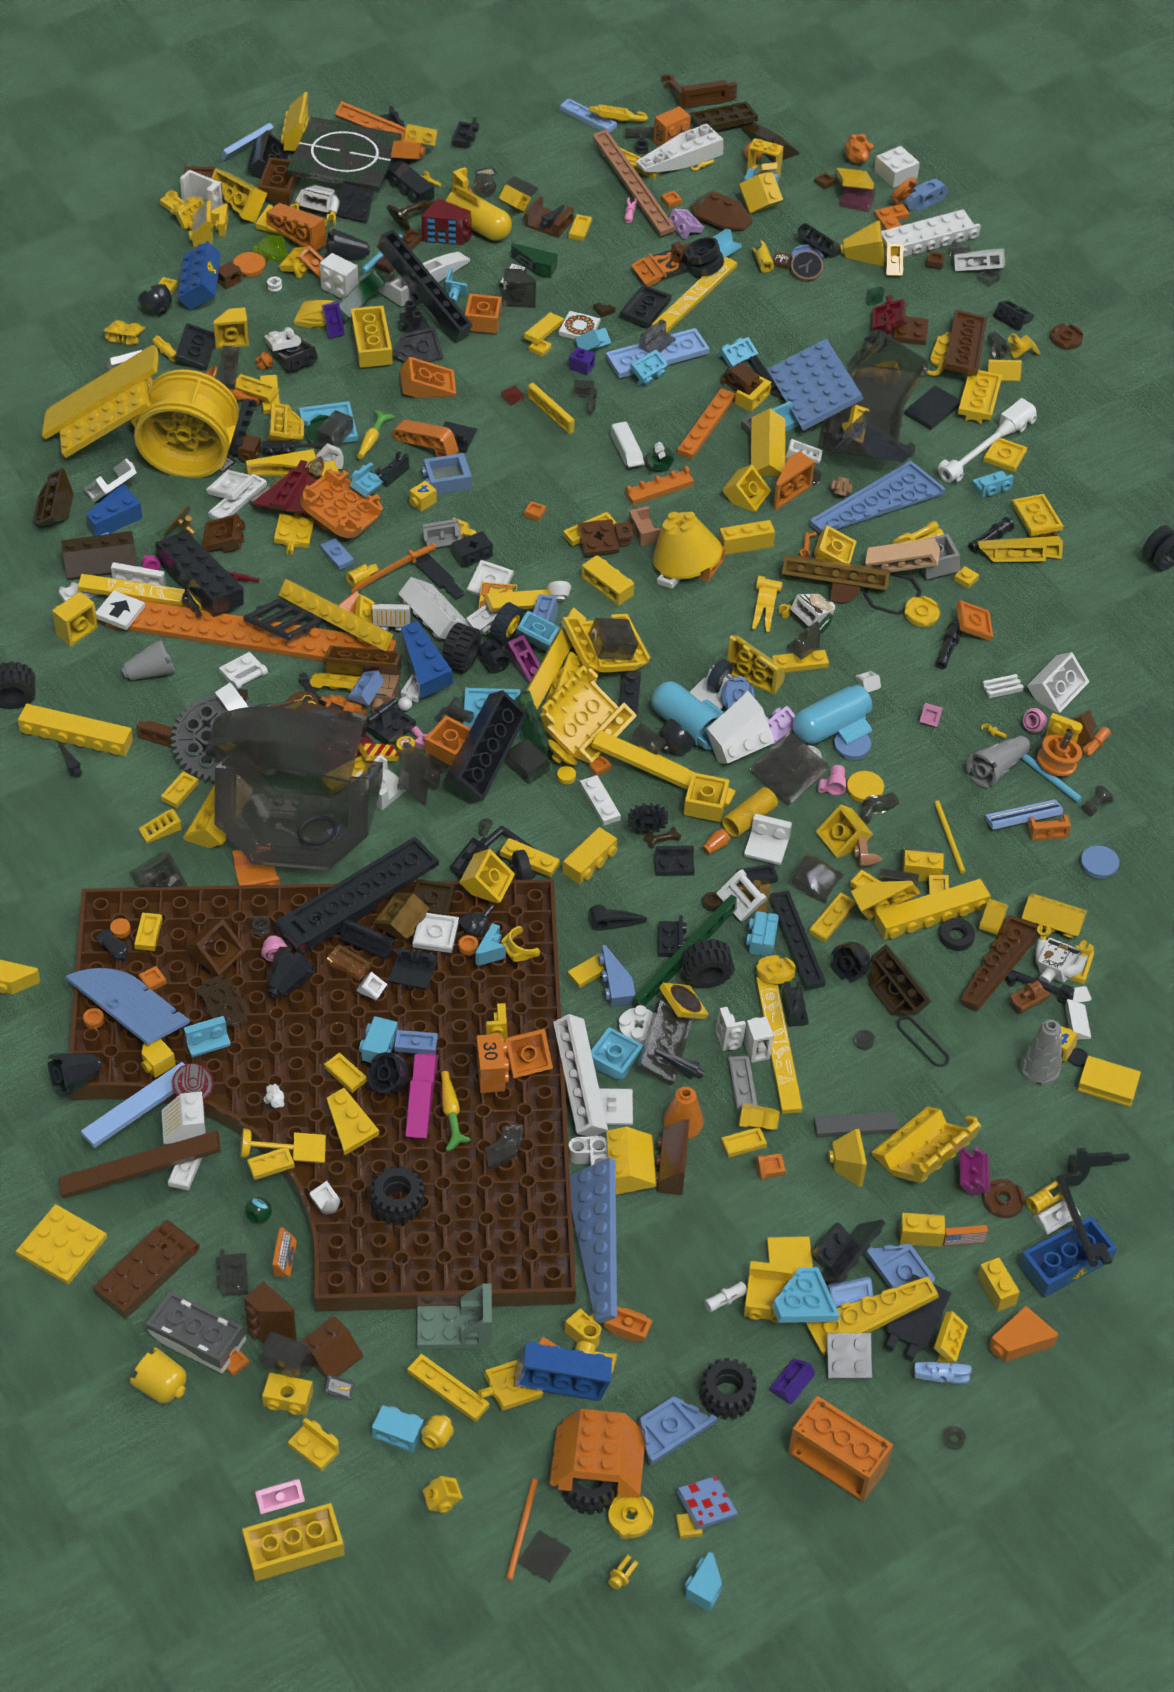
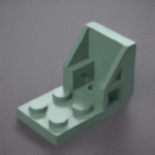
M481 1284L461 1297V1306H418L417 1349L484 1348L492 1344L491 1284Z

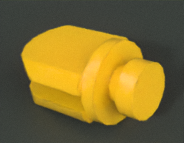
M630 1555L625 1557L617 1569H613L610 1572L611 1578L608 1580V1583L616 1590H619L622 1586H627L629 1576L639 1564L635 1560L624 1574L622 1570L631 1559Z

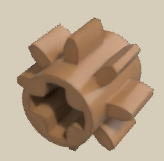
M837 477L836 481L832 480L831 489L834 490L833 494L846 497L847 493H851L853 485L849 484L850 479Z

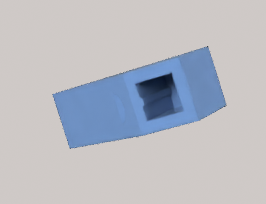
M602 945V952L598 953L599 964L604 967V970H602V981L607 984V988H605L606 1000L610 1001V1007L634 1004L635 990L631 975L607 946Z

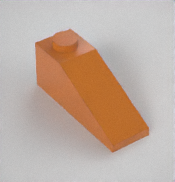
M404 139L393 141L391 157L421 159L425 155L426 147H424L425 144Z

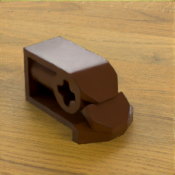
M738 363L722 373L721 384L729 385L736 392L739 390L750 395L760 385V376L744 363Z

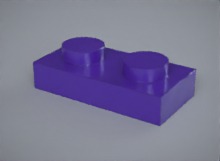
M335 301L321 305L327 336L333 338L344 335L339 302Z

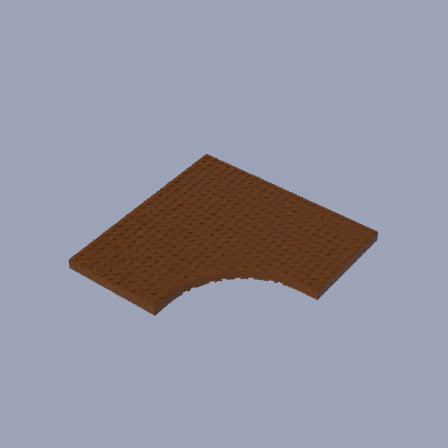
M554 879L512 880L500 903L471 895L459 883L460 881H434L455 885L448 916L460 918L471 912L484 913L492 904L495 908L487 916L490 920L486 933L492 923L499 925L502 940L512 929L521 926L523 928L522 933L515 936L512 941L524 949L539 948L541 952L538 957L513 962L506 953L504 959L476 965V953L464 955L459 951L460 938L466 935L474 936L464 930L460 922L452 953L413 948L415 932L407 939H397L373 924V921L394 895L393 893L377 903V909L356 921L360 925L395 939L390 957L385 959L339 939L340 931L311 950L308 949L301 953L313 964V969L316 972L309 980L287 996L278 998L268 993L269 989L266 986L273 961H268L261 955L264 941L270 936L280 937L292 949L290 953L295 954L297 951L275 929V922L280 917L289 914L338 883L82 889L76 972L93 968H108L126 972L140 980L139 974L155 966L158 967L165 977L167 984L153 991L176 1009L173 1014L180 1012L190 1020V1023L160 1039L174 1053L176 1066L181 1062L184 1064L196 1063L208 1069L213 1077L214 1086L212 1093L203 1101L204 1116L220 1122L241 1136L243 1128L251 1130V1141L294 1145V1132L326 1135L325 1163L293 1161L294 1168L281 1172L300 1201L310 1227L315 1257V1311L461 1306V1297L481 1284H491L492 1306L575 1304L576 1282L565 1076L553 1023L561 1018ZM416 882L409 883L395 893H413ZM142 913L162 914L163 920L155 951L135 949L134 943ZM119 918L128 920L131 927V932L127 937L117 938L129 948L125 961L113 958L111 953L104 946L101 947L96 939L104 930H110L111 923ZM224 919L246 951L221 974L224 979L229 978L232 980L237 997H240L242 1001L241 1004L248 1022L227 1029L230 1046L191 1057L185 1041L184 1027L211 1019L210 1015H207L205 1010L207 1008L202 998L198 995L197 990L202 988V981L217 975L198 963L185 945L212 920ZM486 933L483 937L474 936L478 940V947L480 946ZM404 947V949L411 951L415 949L417 953L418 951L427 954L433 953V956L438 957L427 990L388 981L397 957V948ZM371 972L387 984L377 1000L356 991L365 976ZM75 986L69 1053L94 1054L101 1061V1069L99 1075L73 1094H70L69 1099H128L160 1076L155 1078L142 1067L144 1042ZM505 1003L508 1037L544 1028L553 1069L517 1078L512 1077L509 1069V1083H505V1091L480 1093L477 1066V1035H487L486 1022L494 1021V1012H498L497 1004ZM97 1008L103 1012L104 1023L101 1027L90 1029L85 1026L83 1015L88 1009ZM374 1016L398 1022V1030L438 1033L436 1054L439 1055L427 1138L415 1139L406 1136L410 1083L413 1079L414 1059L417 1053L395 1052L394 1043L391 1053L401 1056L409 1068L408 1082L399 1092L393 1094L379 1093L377 1090H373L368 1082L367 1071L373 1063L362 1061V1052L359 1051L361 1041L366 1039L367 1025L369 1023L372 1024ZM339 1052L367 1077V1082L353 1093L324 1068V1064ZM443 1071L449 1072L450 1080L459 1102L460 1111L457 1115L459 1131L462 1135L471 1139L468 1143H459L451 1151H446L452 1133L449 1117L444 1114L442 1107L441 1072ZM277 1084L283 1092V1107L275 1109L271 1103H265L264 1096L267 1094L266 1087L268 1085ZM342 1088L346 1089L379 1130L377 1137L345 1156L327 1104V1097ZM172 1094L161 1103L169 1104L177 1096ZM257 1147L264 1154L278 1150L277 1148ZM289 1150L293 1159V1150ZM391 1166H395V1168L404 1166L406 1170L410 1168L413 1170V1174L417 1172L419 1179L423 1181L424 1207L421 1208L422 1212L420 1215L416 1214V1219L413 1221L409 1219L406 1224L403 1222H399V1225H395V1222L388 1224L385 1219L381 1221L378 1219V1215L374 1214L373 1208H371V1182L373 1179H376L375 1175L378 1172L382 1174L383 1169L387 1168L389 1170ZM326 1181L340 1199V1205L333 1214H323L309 1196L311 1191ZM395 1191L387 1196L392 1199H402L407 1194Z

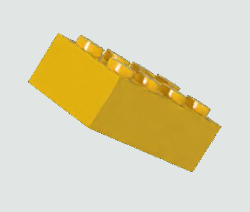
M384 306L351 308V325L359 368L393 365L392 346Z
M332 1503L242 1529L255 1582L345 1555L344 1543Z

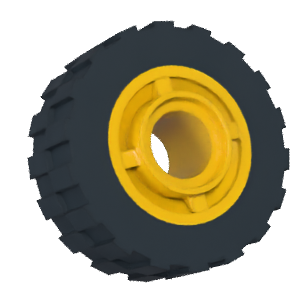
M511 602L505 603L492 622L490 637L503 644L509 642L522 621L523 609Z

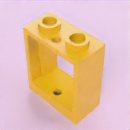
M754 138L749 146L747 172L749 168L756 169L759 167V165H756V154L758 151L776 156L778 169L773 173L778 174L780 178L784 146Z

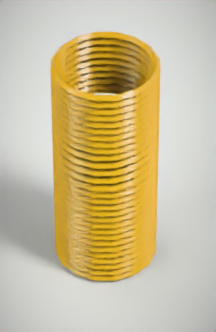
M762 787L723 818L722 822L725 830L730 835L739 837L752 827L755 814L766 816L778 806L776 795L769 788Z

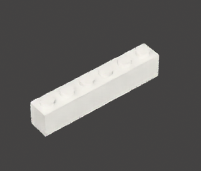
M568 1014L553 1023L577 1134L587 1137L597 1136L606 1132L608 1127L584 1019Z

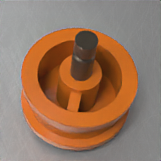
M1066 731L1064 736L1049 735L1043 740L1042 748L1037 754V761L1051 776H1069L1073 774L1077 768V762L1082 757L1080 746L1071 739L1073 736L1071 731Z

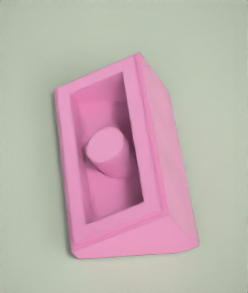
M299 1478L254 1491L260 1514L305 1501Z

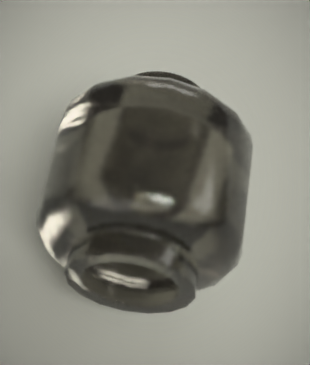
M481 173L474 180V187L480 196L490 197L495 193L497 186L490 174Z

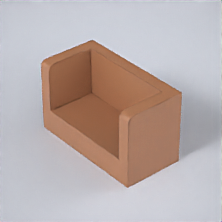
M648 506L629 510L628 523L631 524L632 531L640 547L657 543L661 531L659 527L654 528L649 519L650 509Z

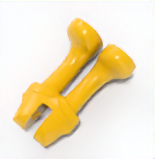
M931 521L927 526L911 534L904 533L892 541V544L923 540L943 535L944 533L941 528L939 529L936 521Z

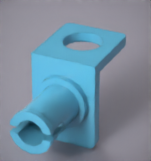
M449 268L445 280L446 292L449 293V297L456 304L459 295L467 296V284L452 281V268Z

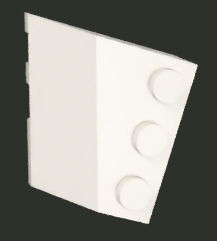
M746 691L737 702H734L724 714H721L706 728L718 763H730L775 743L763 708L749 691Z

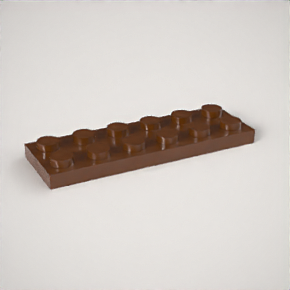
M955 310L944 369L977 376L987 317Z

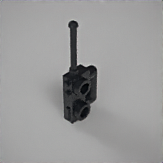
M262 441V449L267 455L293 453L297 448H323L325 446L324 443L297 444L293 443V441Z

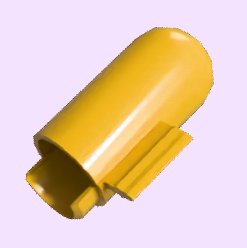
M456 185L457 194L450 192L447 196L446 202L471 211V229L493 241H501L511 232L512 220L504 210Z

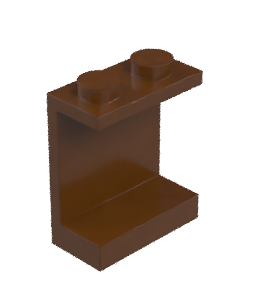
M540 196L533 202L529 210H526L524 214L525 226L559 238L572 223L574 208L568 206L562 214L558 215L550 229L548 227L541 228V216L553 210L543 207V197Z

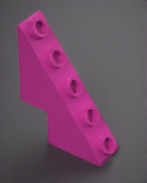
M415 1054L406 1136L415 1139L427 1138L439 1058L437 1054Z

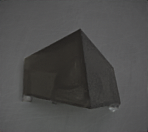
M818 621L806 628L804 633L802 632L793 642L787 645L788 649L799 659H804L820 648V624Z

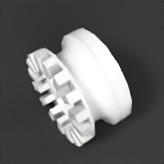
M270 277L267 280V288L270 292H279L282 289V281L279 277Z

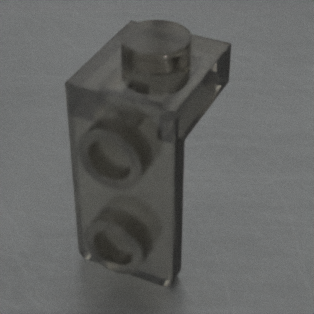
M574 380V397L589 398L588 416H592V410H596V400L593 399H597V388H594L595 381Z

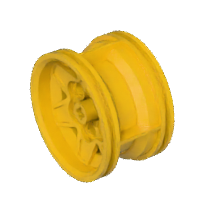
M172 370L161 374L149 386L150 407L140 413L135 428L134 439L139 452L155 468L173 476L202 478L215 473L223 466L239 417V407L234 395L219 380L202 372Z

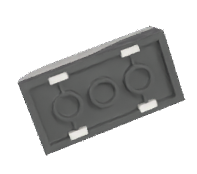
M171 1290L146 1323L149 1333L160 1343L220 1373H223L231 1362L230 1355L234 1350L239 1351L246 1341L244 1326Z

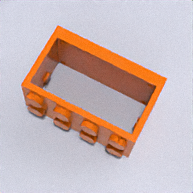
M817 1396L793 1427L788 1453L864 1502L888 1469L894 1444Z

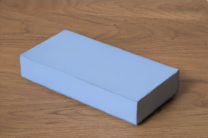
M869 1277L828 1285L829 1293L836 1307H840L848 1302L851 1304L860 1301L866 1296H873L871 1279Z

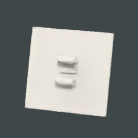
M599 1089L607 1125H633L632 1089Z

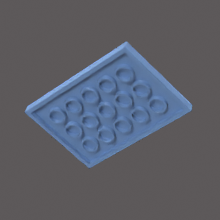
M827 338L767 369L786 403L789 401L793 403L790 409L803 431L863 400L861 392Z

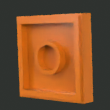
M959 600L956 606L960 630L990 641L993 638L990 612Z

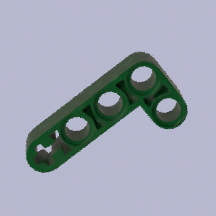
M374 269L362 279L339 303L343 323L351 317V308H359L374 292L386 283L387 280L377 269Z

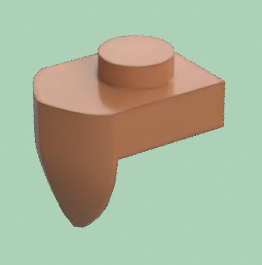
M866 838L858 839L857 846H854V857H858L859 867L873 866L883 860L879 855L868 853Z

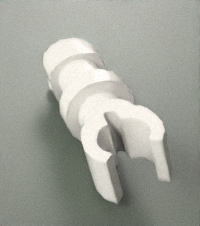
M660 441L655 443V453L658 454L660 459L664 458L666 454L663 444Z

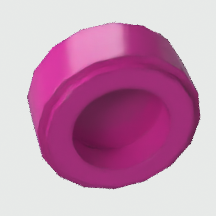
M144 555L142 567L159 570V559L154 555Z

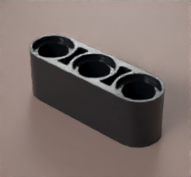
M806 223L799 226V236L833 257L840 253V245L822 232Z

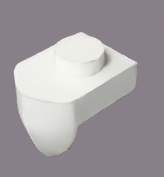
M326 444L316 455L320 461L335 460L338 469L343 467L344 457L340 448Z
M327 1181L309 1193V1196L323 1214H333L337 1211L340 1199Z

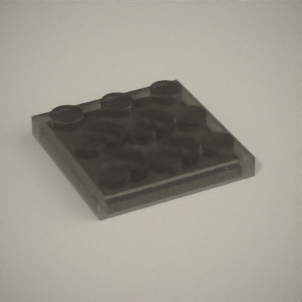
M789 731L750 770L789 806L829 769V766L797 736Z

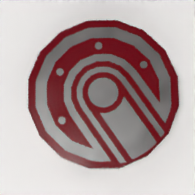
M196 1063L185 1064L179 1067L174 1073L171 1082L172 1091L177 1097L183 1093L202 1092L203 1101L211 1095L214 1086L213 1077L209 1070Z

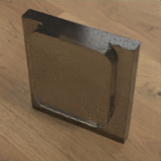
M516 177L510 178L504 184V186L507 184L529 197L538 190V187Z

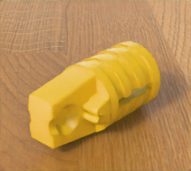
M363 564L347 572L345 575L346 580L351 587H355L379 569L376 564L369 566Z

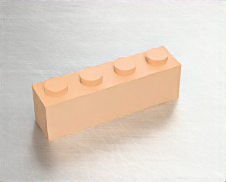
M935 538L869 547L865 565L888 569L890 572L938 566L940 548Z

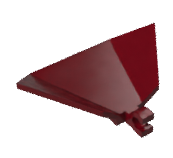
M300 460L296 469L291 468L288 474L250 498L249 501L255 506L308 514L300 504V497L306 485L310 486L317 480L307 474L309 472V467H305L308 464L307 461Z

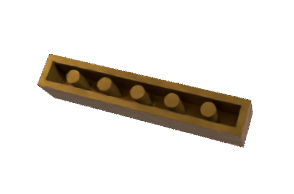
M785 554L782 574L887 590L890 570Z

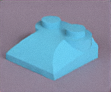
M609 1027L591 1050L594 1068L614 1079H623L628 1075L629 1068L644 1045Z

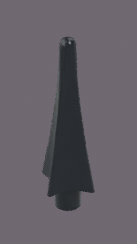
M561 205L554 211L541 216L542 222L540 227H548L550 229L558 215L565 208V205Z
M59 742L58 745L64 756L70 777L73 775L76 778L81 777L83 773L80 769L81 763L69 753L63 743Z
M658 1048L654 1049L656 1054L679 1069L690 1080L694 1075L700 1079L703 1077L704 1071L698 1068L699 1062L675 1056Z

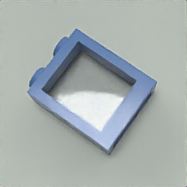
M464 453L424 459V466L421 467L422 476L426 477L425 481L437 490V494L472 489V476Z

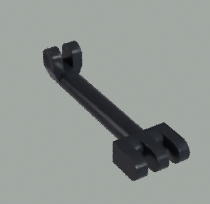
M1013 969L1008 974L1007 985L1010 987L1014 986L1017 980L1024 983L1039 981L1046 991L1059 996L1058 1002L1066 1004L1067 999L1073 1000L1075 989L1066 984H1062L1061 988H1058Z

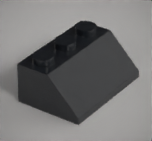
M266 130L254 141L247 169L251 174L261 179L269 157L287 160L290 151L284 150V144H281L280 140Z

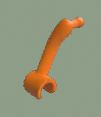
M816 532L805 533L804 548L800 550L799 556L810 557L809 537L817 536Z

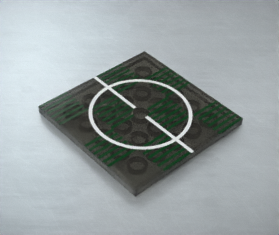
M311 117L287 168V174L340 185L345 183L379 192L393 160V157H391L393 141L401 140L402 134Z

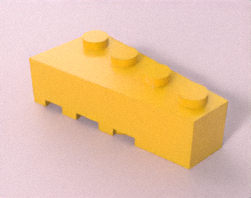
M215 168L211 179L221 182V191L225 197L224 199L232 205V208L240 214L239 216L242 219L256 223L267 193L226 171Z

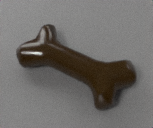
M672 827L667 833L654 836L646 834L644 840L649 843V847L654 848L658 842L671 839L679 841L681 834L677 833L675 827Z

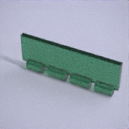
M528 690L521 692L514 701L528 713L520 728V732L532 766H536L547 755L550 745L541 720H539L540 717L534 705L531 692Z

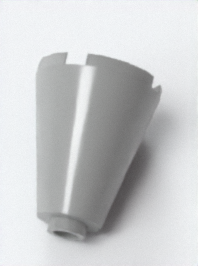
M162 639L155 641L124 663L125 667L122 668L125 678L129 677L130 680L175 673L174 666Z

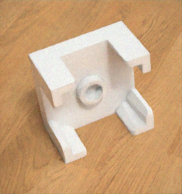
M379 755L374 760V770L362 779L361 771L354 776L355 791L381 810L408 790V774L401 770L400 778L388 770L387 759L382 755Z

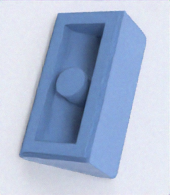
M379 671L364 672L348 698L361 704L369 705L384 682Z

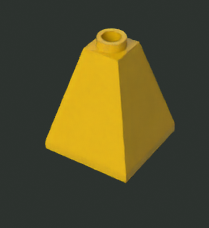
M880 221L870 224L843 240L844 244H841V253L845 254V258L885 266Z

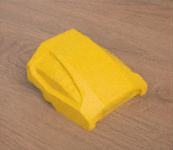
M335 300L304 301L295 317L294 325L306 328H325L321 305L335 302Z

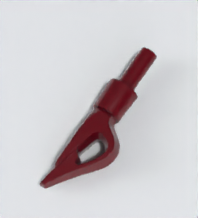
M228 572L236 581L247 583L248 581L258 583L260 581V578L249 577L247 574Z

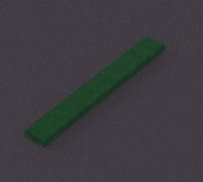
M731 894L633 997L634 1008L639 1005L646 1006L660 991L659 987L662 983H668L683 967L681 957L684 950L688 949L687 947L694 945L696 942L708 940L737 909V897Z

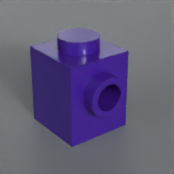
M577 347L568 359L570 370L588 376L595 366V353Z

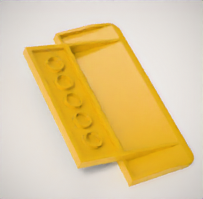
M155 345L147 347L49 407L45 412L42 436L48 439L60 431L62 455L67 458L150 407L146 379L157 373L159 358L157 347Z

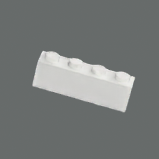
M410 577L399 592V595L403 598V603L410 605L413 609L412 612L423 620L422 623L432 629L433 635L440 640L442 638L446 639L450 629L457 622L470 626L433 584Z

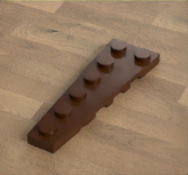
M1011 915L1007 917L999 931L1000 935L991 945L992 949L989 954L985 955L984 963L977 969L974 978L961 997L962 1005L979 1011L1040 936L1037 931L1039 925Z

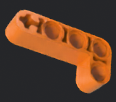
M403 420L392 430V435L397 441L434 448L437 457L458 453L454 434L447 427Z

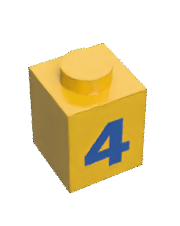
M426 481L409 490L410 504L421 512L437 502V490Z
M1061 1026L1062 1061L1066 1062L1076 1047L1078 1033Z

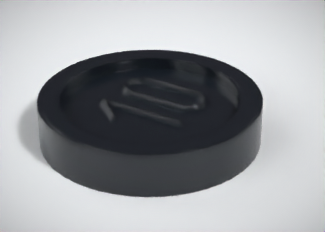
M1074 1048L1068 1057V1061L1077 1067L1084 1066L1088 1054L1081 1048Z

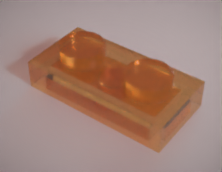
M340 944L327 957L328 963L359 981L372 968L371 962Z

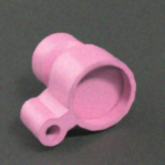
M841 765L832 766L829 778L819 780L818 792L824 793L828 791L832 795L843 794L846 789L845 768Z

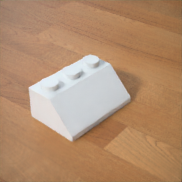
M1070 652L1056 655L1027 687L1037 702L1056 713H1060L1089 683V680L1074 654Z

